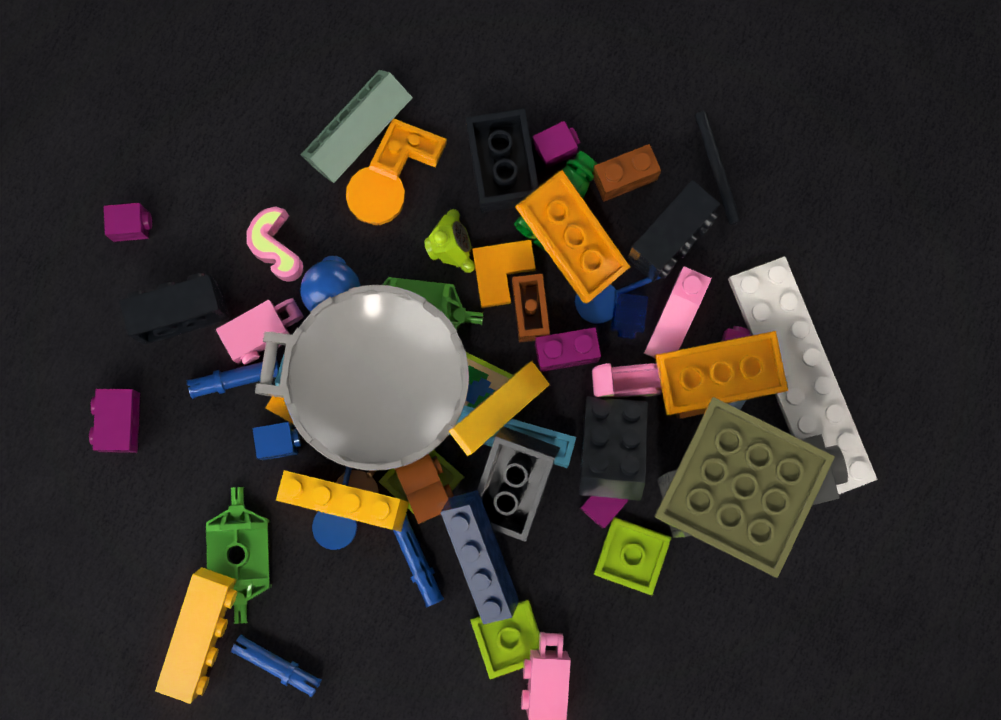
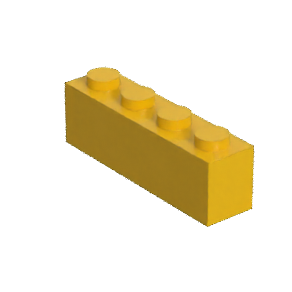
M285 470L276 497V501L399 532L402 531L409 504L408 501Z
M203 567L192 574L158 680L156 692L189 704L198 695L202 696L209 683V677H206L208 666H213L219 651L218 648H215L217 639L223 636L228 624V620L224 619L227 608H232L237 596V591L233 590L237 579Z

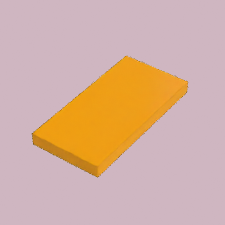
M563 170L558 171L515 206L583 303H589L630 268V265Z
M776 331L655 355L667 415L707 408L713 397L725 403H731L788 391Z

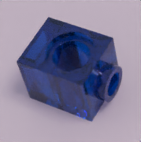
M617 293L614 299L611 331H617L618 337L636 339V334L644 333L648 297Z

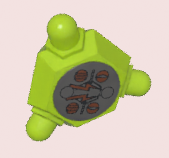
M451 209L447 212V215L441 218L429 237L425 239V248L432 260L440 259L443 263L456 265V267H460L464 272L471 273L475 269V264L469 258V252L472 249L466 228L459 221V212L456 209Z

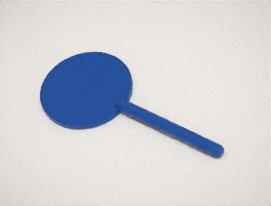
M647 277L618 290L610 284L589 303H583L578 294H576V309L579 315L590 323H605L616 315L620 305L619 295L652 282V280Z
M346 466L342 485L348 486L352 468ZM318 511L312 524L314 538L326 549H342L353 541L357 532V521Z

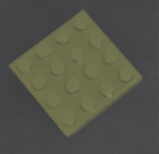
M713 397L654 517L778 578L835 456Z

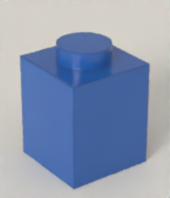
M290 422L252 428L257 459L268 460L298 454L297 447L301 446V436Z

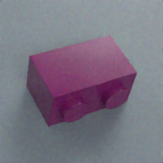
M596 327L535 338L540 372L596 363L601 358Z
M96 389L95 397L91 399L94 427H91L89 431V442L93 445L94 451L138 453L140 392L133 389Z

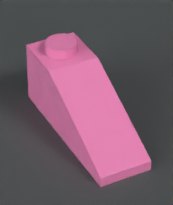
M683 266L644 354L655 358L657 354L680 349L712 278Z

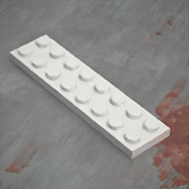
M784 256L729 277L728 281L745 323L751 331L750 335L776 331L788 391L776 393L775 396L791 435L798 439H804L822 434L825 448L834 445L839 446L846 462L848 482L836 485L838 494L878 480L786 257Z

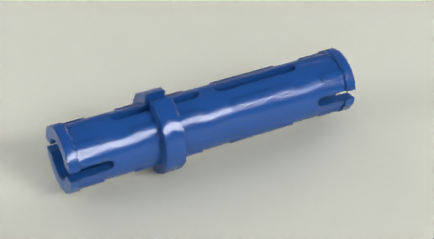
M277 358L273 378L277 376L279 370ZM263 362L224 372L216 370L213 371L212 375L187 380V385L190 386L188 388L190 396L194 399L215 392L223 394L226 393V389L260 381Z
M406 515L402 531L393 530L412 572L413 576L410 578L413 583L416 582L427 608L444 600V597L434 579L433 574L435 571L433 567H429Z
M243 635L237 638L238 644L247 649L234 644L231 653L280 678L281 683L285 686L290 684L308 694L309 697L312 698L316 690L306 683L308 682L318 688L322 679L298 668V663L294 661L289 663L245 638Z

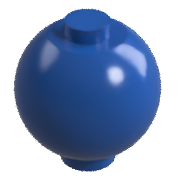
M328 256L321 262L313 265L305 273L300 286L301 299L304 306L310 312L329 297L332 298L340 293L349 291L351 288L360 287V282L356 273L346 265L342 258Z

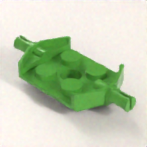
M388 277L383 285L402 288L422 296L442 311L457 331L464 323L481 325L483 323L484 312L466 311V308L462 307L454 284Z
M244 487L231 488L232 506H229L228 510L206 522L207 569L237 579L233 589L237 591L233 604L234 624L248 623V601L272 587L269 577L268 523H270V520L246 509L244 505ZM235 546H240L245 552V558L239 564H234L229 558V552Z

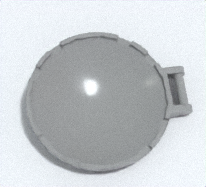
M387 285L354 287L332 298L329 297L310 311V315L302 322L300 327H297L293 335L264 332L263 342L266 345L260 383L256 384L255 394L284 398L293 424L301 436L315 450L338 464L370 471L389 470L411 464L432 452L450 434L449 430L456 425L463 411L468 393L469 370L462 341L457 330L442 311L422 296L411 291ZM278 345H284L286 347L280 385L275 386L272 385L277 349Z

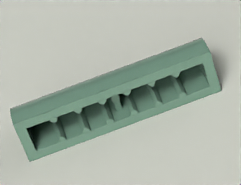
M378 70L300 155L324 177L335 183L413 97L390 72Z

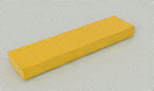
M531 361L451 428L449 432L468 456L474 453L550 384Z

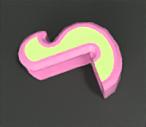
M276 206L264 209L253 218L246 232L247 245L256 258L264 263H274L271 266V270L276 277L290 282L302 275L303 262L299 256L273 238V235L278 232L289 217L285 209Z
M611 363L598 365L592 370L595 397L622 399L635 396H656L662 393L657 364L612 367Z

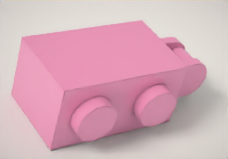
M294 298L287 299L276 306L270 300H267L217 328L216 331L232 360L238 365L241 363L247 365L260 357L259 353L265 350L266 343L263 342L264 332L290 334L287 327L300 321L304 316ZM286 310L290 317L282 320L279 313Z
M540 632L539 650L530 649V660L524 659L523 678L528 679V690H522L521 709L526 710L528 720H567L571 660L568 652L563 651V633ZM546 646H556V651L545 650Z

